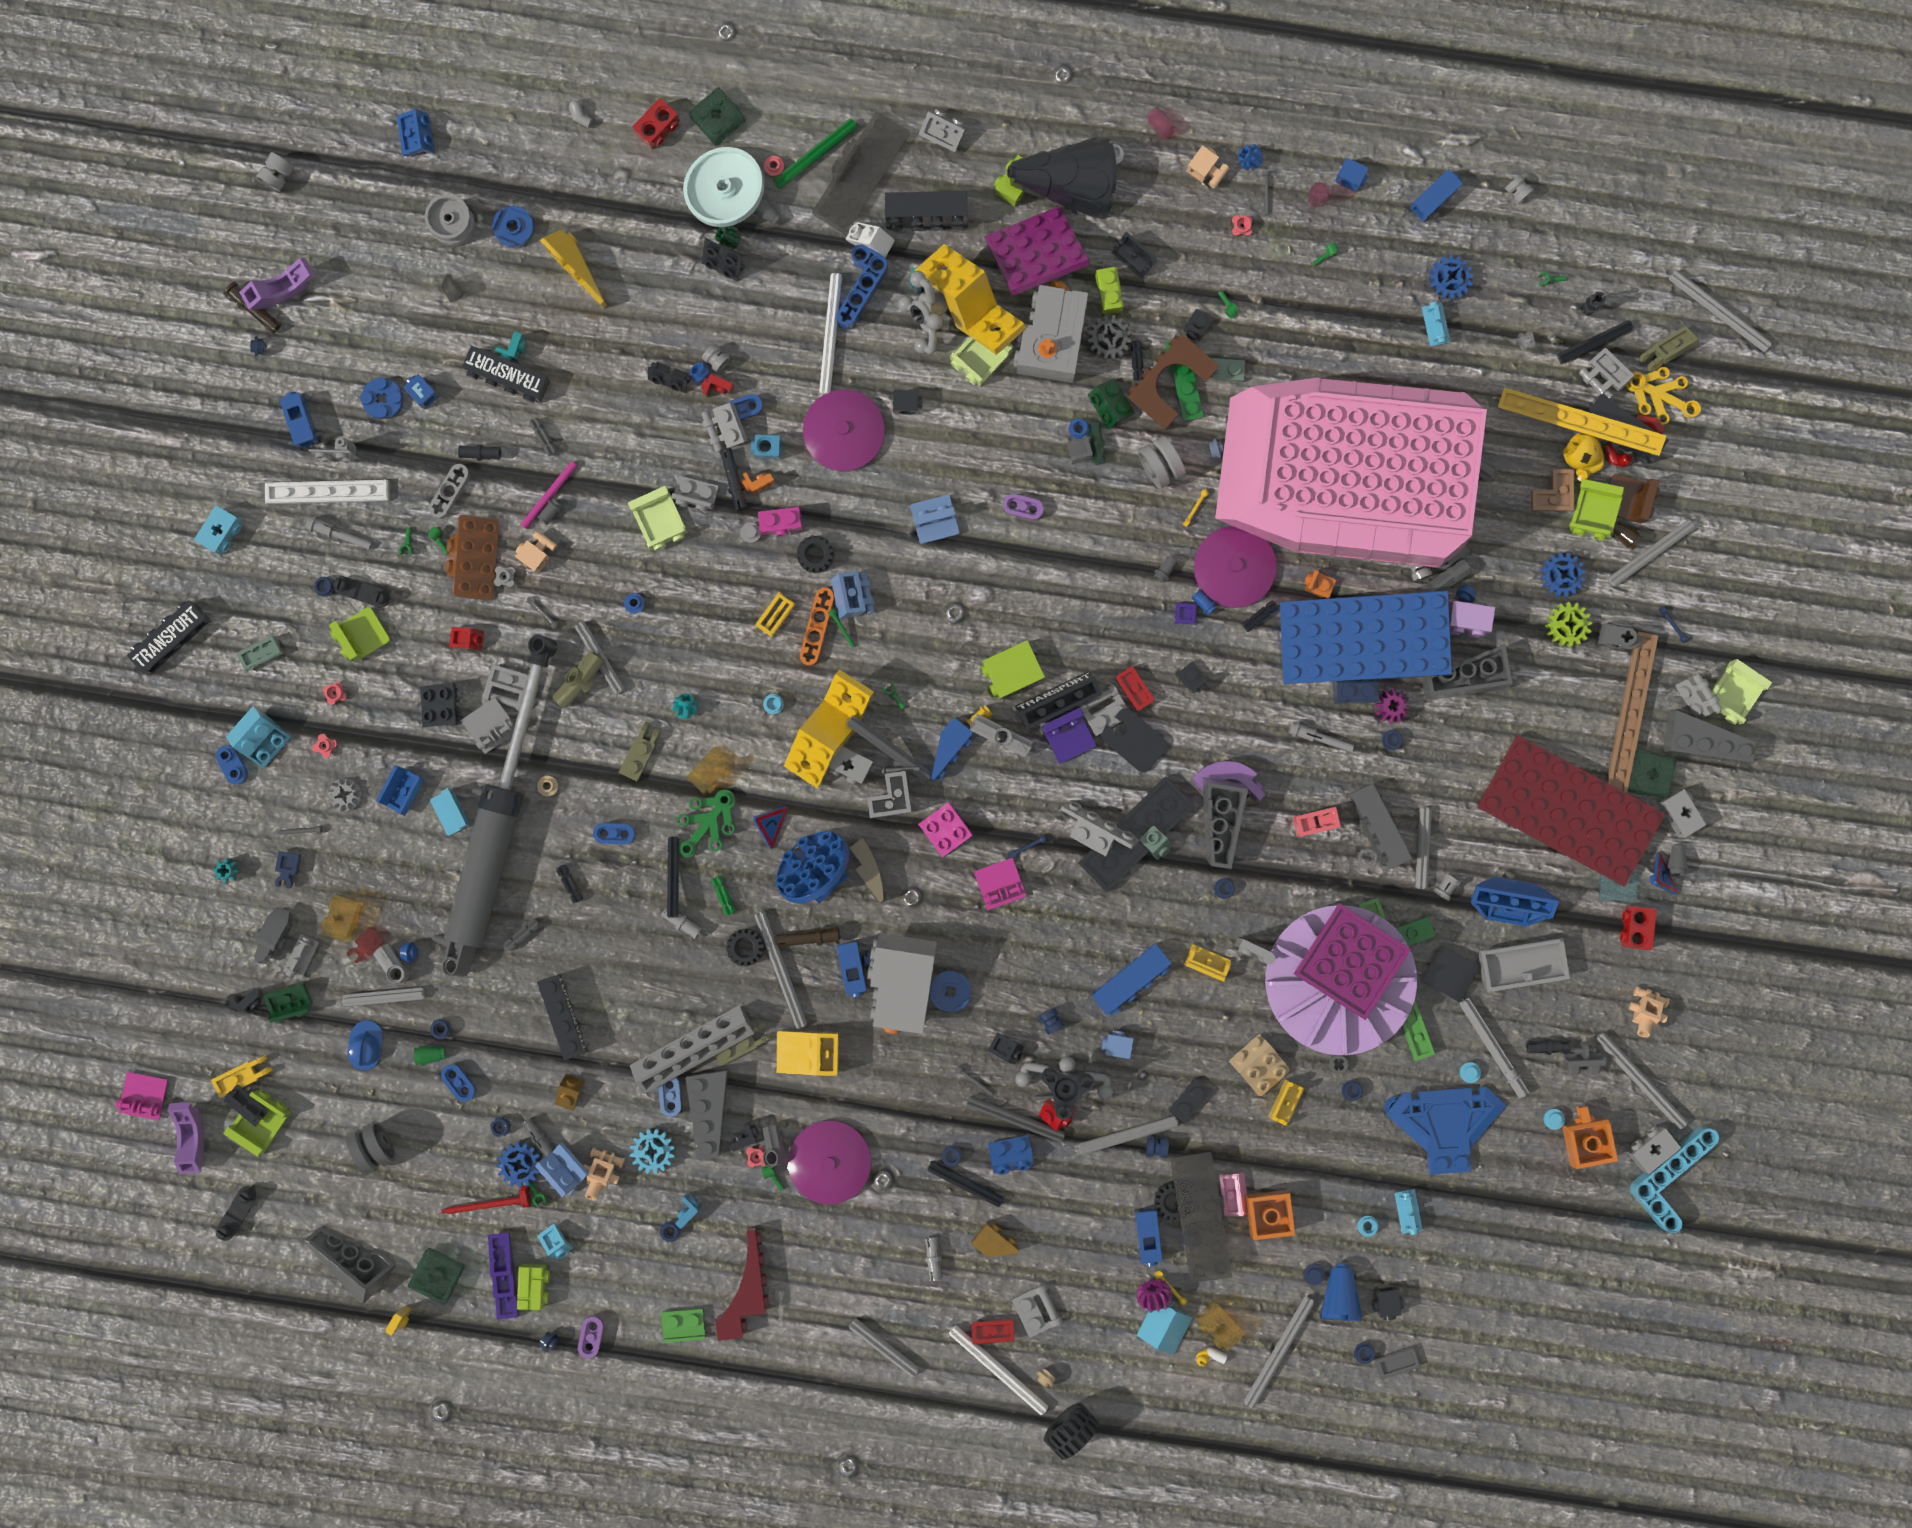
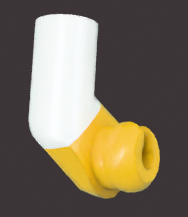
M1208 1347L1198 1352L1196 1361L1199 1366H1206V1363L1211 1360L1224 1364L1228 1355L1213 1347Z

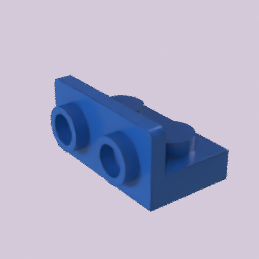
M413 109L397 115L402 155L409 157L423 151L430 154L434 153V140L429 114Z

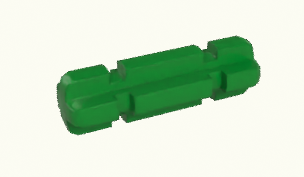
M722 876L711 879L713 887H716L715 892L720 904L724 907L722 908L724 914L728 916L735 913L736 910L734 905L731 904V897L726 886L723 885L724 880Z

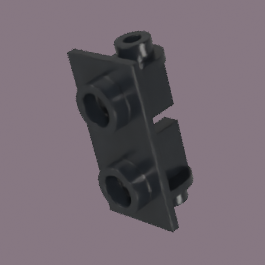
M652 362L651 367H648V380L655 384L667 386L674 391L687 392V383L689 384L691 380L688 372L675 368L673 373L670 374L671 367L659 362Z
M238 1084L232 1091L226 1094L223 1100L255 1127L269 1112L267 1108L252 1098Z

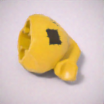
M1577 433L1563 450L1566 463L1570 467L1576 468L1577 479L1581 482L1582 479L1587 480L1590 475L1602 470L1604 467L1602 448L1594 436Z

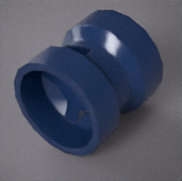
M1056 1007L1037 1016L1040 1022L1046 1025L1044 1030L1047 1035L1065 1026L1063 1020L1058 1019Z
M1147 1136L1145 1156L1153 1157L1158 1155L1160 1158L1167 1159L1169 1138L1162 1137L1156 1139L1154 1136Z

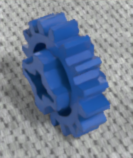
M1449 255L1447 260L1443 256L1440 258V262L1435 261L1433 264L1434 268L1429 270V273L1432 275L1428 277V281L1433 282L1429 288L1436 289L1435 296L1440 293L1442 294V300L1448 296L1449 301H1452L1454 296L1460 299L1462 294L1465 295L1469 291L1467 288H1470L1473 284L1469 280H1472L1474 275L1469 274L1472 267L1465 266L1467 260L1460 262V256L1454 260L1453 256ZM1456 273L1454 278L1446 283L1448 277Z
M1560 552L1556 557L1554 555L1550 556V561L1546 560L1543 562L1546 568L1540 569L1544 576L1540 577L1539 580L1545 581L1542 585L1543 588L1549 587L1548 594L1554 591L1555 597H1559L1562 593L1563 598L1568 597L1569 593L1571 595L1576 594L1575 589L1579 590L1582 588L1579 583L1586 580L1581 577L1582 574L1586 573V570L1580 569L1583 562L1577 564V556L1571 559L1570 553L1565 554L1563 557L1562 552ZM1557 562H1565L1566 564L1563 565V566H1560L1559 564H1555V563H1557ZM1562 571L1565 573V574L1563 575L1565 578H1563V579L1561 578V575H1562V574L1560 573V572H1562ZM1562 584L1570 586L1569 588H1559Z
M521 1141L516 1142V1147L510 1143L508 1149L503 1148L501 1150L504 1156L499 1155L497 1157L501 1163L497 1164L496 1167L502 1170L498 1173V1176H505L503 1182L510 1180L511 1187L517 1183L518 1188H521L523 1182L528 1186L531 1184V1180L535 1181L537 1179L535 1173H540L535 1166L539 1162L537 1158L541 1153L535 1154L536 1147L528 1148V1142L522 1146ZM519 1151L516 1157L509 1156L512 1152ZM519 1160H521V1165H523V1167H521L520 1169L518 1168V1164L515 1163ZM523 1172L530 1173L526 1177L519 1178Z

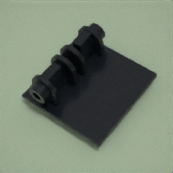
M705 238L702 264L709 269L723 274L726 278L738 282L739 274L745 268V265L742 264V256Z
M447 683L420 687L422 727L458 725L460 719H458V711H456V709H459V706H455V703H459V700H455L457 699L458 690L456 684Z

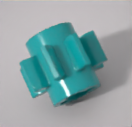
M684 693L679 695V697H675L672 711H677V716L681 719H689L692 715H696L699 702L694 701V697L691 694Z
M225 858L224 863L216 861L218 866L216 869H212L217 875L215 880L223 879V884H228L229 879L232 881L237 880L235 876L241 872L236 867L238 862L230 863V858ZM224 869H229V873H224Z

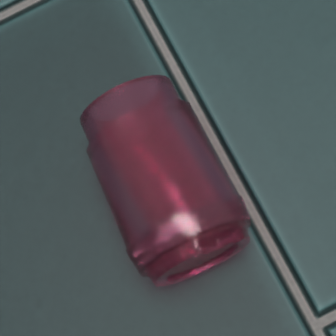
M1155 107L1146 115L1148 123L1160 139L1166 140L1176 131L1174 123L1159 107Z
M1319 182L1311 187L1307 198L1311 207L1318 208L1322 206L1329 197L1330 191L1326 184Z

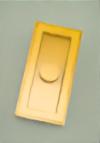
M406 1305L396 1312L385 1333L392 1336L398 1330H403L409 1321L408 1316L412 1308Z

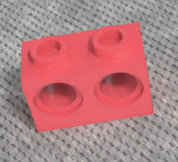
M1336 807L1292 817L1297 837L1341 827Z

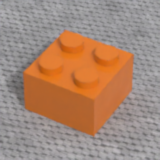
M1287 1190L1245 1195L1250 1236L1253 1240L1295 1235L1291 1197Z

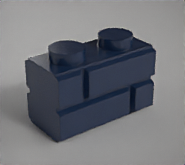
M1378 681L1333 683L1334 704L1379 702Z

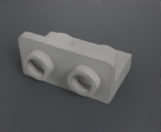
M935 109V111H928L918 135L953 152H957L968 127L964 126V121L958 118H953L952 120L946 117L944 111Z
M679 476L674 494L672 493L671 498L679 506L687 507L689 504L696 506L695 509L702 512H707L708 509L713 511L719 486Z

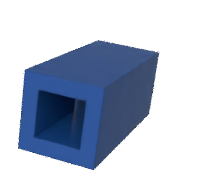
M1448 169L1412 203L1410 209L1424 223L1461 187L1463 183L1460 176Z
M299 392L285 394V397L280 398L279 401L294 445L302 449L320 443L305 397Z
M858 941L837 945L846 995L851 994L852 998L863 996V991H867V985Z
M1155 1208L1134 1210L1141 1264L1145 1263V1266L1158 1265L1157 1262H1162L1157 1211Z

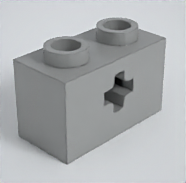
M842 747L833 758L828 772L839 776L840 773L847 776L846 781L855 786L858 783L863 785L874 762ZM851 760V764L854 766L853 770L848 769L845 771L843 763H848Z
M1685 789L1677 790L1657 802L1678 838H1685L1706 825L1704 814L1700 809H1696L1693 804V796L1688 791H1685ZM1683 809H1685L1686 812L1684 813V816H1681Z
M1661 1126L1651 1128L1646 1133L1647 1136L1645 1138L1635 1141L1630 1146L1631 1149L1627 1151L1639 1168L1647 1174L1653 1172L1681 1149L1666 1128ZM1652 1144L1655 1145V1146L1653 1147L1654 1150H1655L1654 1152H1651V1150H1652L1651 1145H1652Z

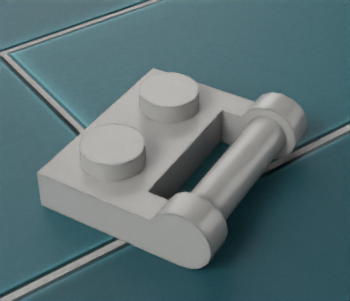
M492 664L482 700L488 702L495 697L499 703L515 707L519 711L528 675ZM498 687L520 695L518 700L493 693V688Z
M1114 684L1108 686V689L1102 692V695L1078 706L1095 736L1101 734L1107 725L1113 727L1122 722L1114 716L1121 709L1127 708ZM1113 696L1115 702L1092 715L1089 713V709Z
M1237 939L1235 946L1239 947L1238 952L1250 957L1253 954L1257 955L1258 960L1262 963H1274L1275 955L1272 952L1244 939Z
M1045 1283L1011 1298L1029 1338L1063 1322L1052 1304ZM1033 1296H1040L1050 1320L1045 1322Z

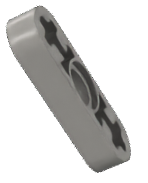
M462 464L452 466L429 505V512L437 519H444L448 516L470 478V471ZM463 469L462 472L465 474L464 477H459L457 479V475L455 474L456 471H461ZM452 479L455 481L457 479L456 482L460 485L457 486L454 483L450 482V480ZM448 486H453L455 489V494L452 497H446L444 494V490ZM440 497L450 502L448 504L445 502L443 503V501L440 500ZM443 503L442 509H444V511H443L442 513H441V512H438V513H437V510H435V507H436V506H439V507H440L441 504Z

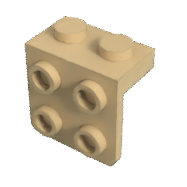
M1260 1034L1229 1060V1063L1246 1080L1258 1096H1263L1290 1071V1068Z

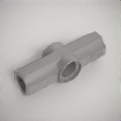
M979 714L974 717L971 723V731L1023 757L1031 749L1033 741ZM1005 731V738L997 740L998 732Z

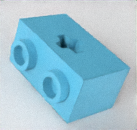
M215 505L194 540L214 553L222 555L229 549L233 536L240 532L243 520Z

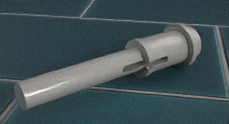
M310 516L306 523V528L311 532L314 530L328 537L332 535L368 550L372 546V542L336 529L335 525L321 521L317 516Z
M1299 721L1292 722L1289 727L1288 733L1292 734V737L1296 735L1311 742L1316 740L1348 752L1353 751V744L1318 733L1315 728L1304 726Z

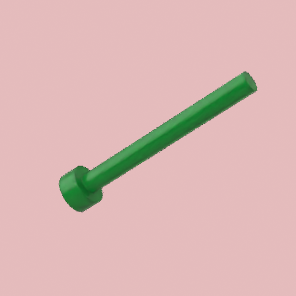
M835 608L831 609L827 613L829 616L832 615L850 646L854 647L853 641L835 614L837 611Z

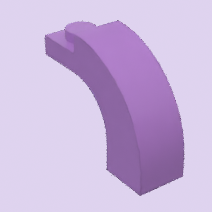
M299 258L278 276L267 280L251 281L239 293L249 310L268 308L301 293L308 287L307 282L315 274L307 259Z
M1223 761L1211 764L1191 778L1202 792L1203 777L1243 783L1256 801H1260L1265 796L1263 792L1264 787L1258 781H1252L1257 773L1237 762Z
M190 1102L169 1103L168 1112L177 1131V1149L174 1164L179 1174L201 1173L204 1157V1129L198 1107L193 1108Z

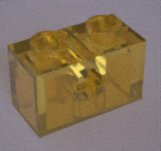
M341 894L332 897L328 904V909H330L328 916L323 919L321 924L323 929L321 934L343 942L351 941L364 902ZM338 914H341V916L344 917L343 921H340V918H338Z
M1214 1299L1196 1316L1199 1321L1198 1327L1205 1334L1209 1332L1214 1337L1212 1341L1220 1349L1224 1347L1229 1351L1245 1335L1244 1330ZM1218 1323L1223 1326V1329L1220 1330L1215 1325Z

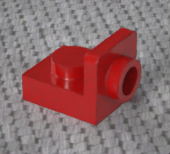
M712 374L709 375V378L704 379L701 386L702 393L706 397H709L713 387H715L714 390L723 395H726V393L732 394L735 388L733 383Z
M451 627L449 647L481 651L484 631L473 628Z

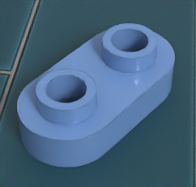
M677 1077L669 1080L674 1085L672 1089L666 1086L667 1082L658 1086L660 1109L667 1117L676 1116L682 1109L681 1087ZM669 1102H673L675 1104L674 1109H670L668 1107Z

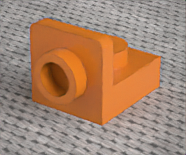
M747 472L743 473L745 479L742 482L747 492L751 490L754 495L776 484L770 473L758 475L753 482H751Z
M1315 569L1312 573L1308 572L1304 584L1307 585L1305 591L1324 599H1329L1336 580L1319 573Z

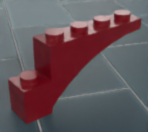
M749 1227L747 1230V1259L739 1289L726 1311L715 1319L718 1341L743 1338L744 1331L748 1330L746 1318L743 1319V1316L765 1314L767 1307H770L769 1295H765L764 1289L767 1286L766 1273H762L765 1258L764 1253H760L759 1245H762V1234L757 1231V1227Z

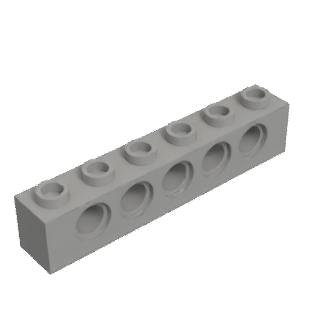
M738 1005L631 1064L630 1068L636 1084L646 1094L753 1035L754 1032L747 1015Z

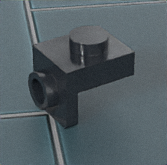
M257 989L250 992L242 1000L236 993L227 996V999L230 1001L229 1006L234 1011L242 1013L249 1009L253 1010L262 1002L260 999L264 993Z

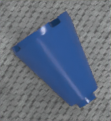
M1336 1264V1267L1331 1268L1320 1319L1362 1321L1353 1269L1349 1268V1264Z

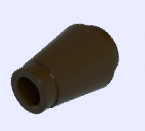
M1619 522L1615 525L1613 534L1627 549L1631 548L1634 550L1643 538L1639 534L1640 532Z

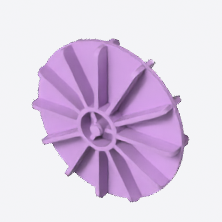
M1337 905L1326 906L1300 916L1280 934L1271 950L1275 955V961L1266 966V993L1276 1019L1295 1040L1318 1052L1331 1055H1353L1382 1045L1404 1024L1413 1007L1416 996V966L1410 951L1366 1020L1300 979L1293 973ZM1343 905L1409 948L1402 935L1384 918L1363 908Z

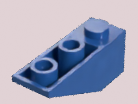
M955 717L940 734L931 777L933 781L936 778L940 780L947 772L945 767L949 762L954 764L959 758V750L962 747L967 748L973 741L971 737L973 732Z

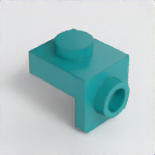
M514 331L508 350L496 347L495 352L500 355L499 357L506 360L518 361L520 354L524 353L526 349V338L521 333Z

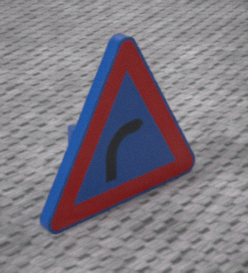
M782 806L753 817L756 827L770 849H773L789 809L788 806Z
M1660 852L1656 853L1654 875L1650 876L1651 884L1673 895H1677V888L1671 875H1669V870H1667L1662 854Z

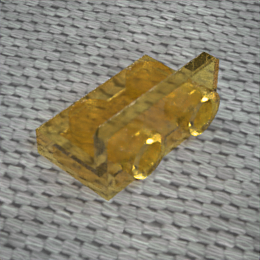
M713 747L686 778L703 794L711 793L718 786L716 782L720 777L725 778L732 771L730 768L732 763Z

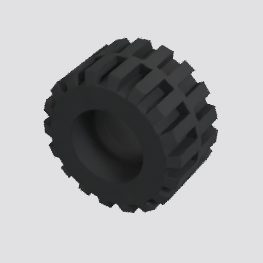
M1082 1403L1073 1404L1052 1422L1045 1433L1044 1442L1061 1460H1065L1078 1453L1091 1440L1098 1428L1099 1421Z

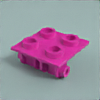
M949 802L918 824L942 858L973 836Z
M1013 858L974 871L987 910L1026 897Z
M127 1072L121 1100L118 1099L115 1105L119 1108L118 1113L159 1121L168 1079Z

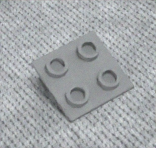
M344 437L336 439L335 450L309 449V452L314 454L316 458H320L322 462L332 463L334 459H339L344 463H354V460H361L356 455V446Z
M495 697L460 720L476 741L477 747L480 750L482 749L485 754L512 736L515 724Z

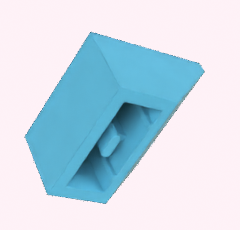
M253 706L228 733L226 738L234 749L264 768L291 736L270 717Z

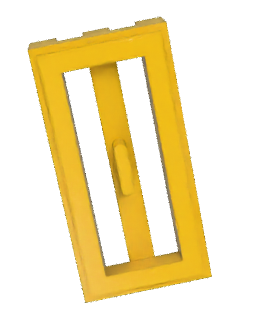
M778 592L755 626L770 637H773L796 604ZM781 598L783 601L767 624L762 626L764 620ZM788 603L789 606L787 607L785 612L782 614V616L777 621L772 630L769 631V627L772 625V623L777 618L779 613Z

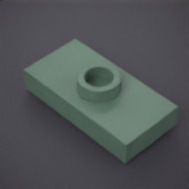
M271 635L236 654L244 671L248 672L284 653L276 636Z

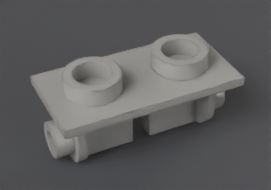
M300 934L283 972H286V975L289 977H296L302 980L320 942Z

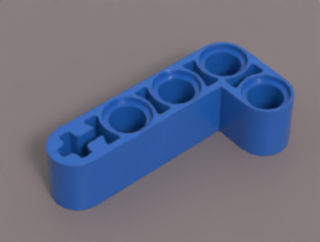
M862 244L856 245L852 249L851 255L854 265L863 270L837 313L838 324L844 330H850L856 325L888 272L886 259ZM858 253H865L866 258L858 260L856 255ZM876 263L884 265L881 270H875L873 266ZM866 280L873 282V285L869 288L864 287L862 284ZM859 297L863 301L860 305H854L852 300ZM850 313V320L844 322L843 317H848Z

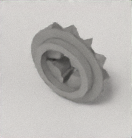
M338 779L331 784L328 791V801L332 804L333 808L340 811L353 810L361 801V789L351 779ZM342 789L345 792H352L346 796V801L344 798H337L342 794Z

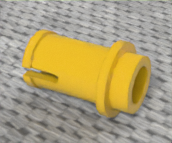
M986 705L980 706V710L967 720V723L971 726L977 714L991 719L993 713Z

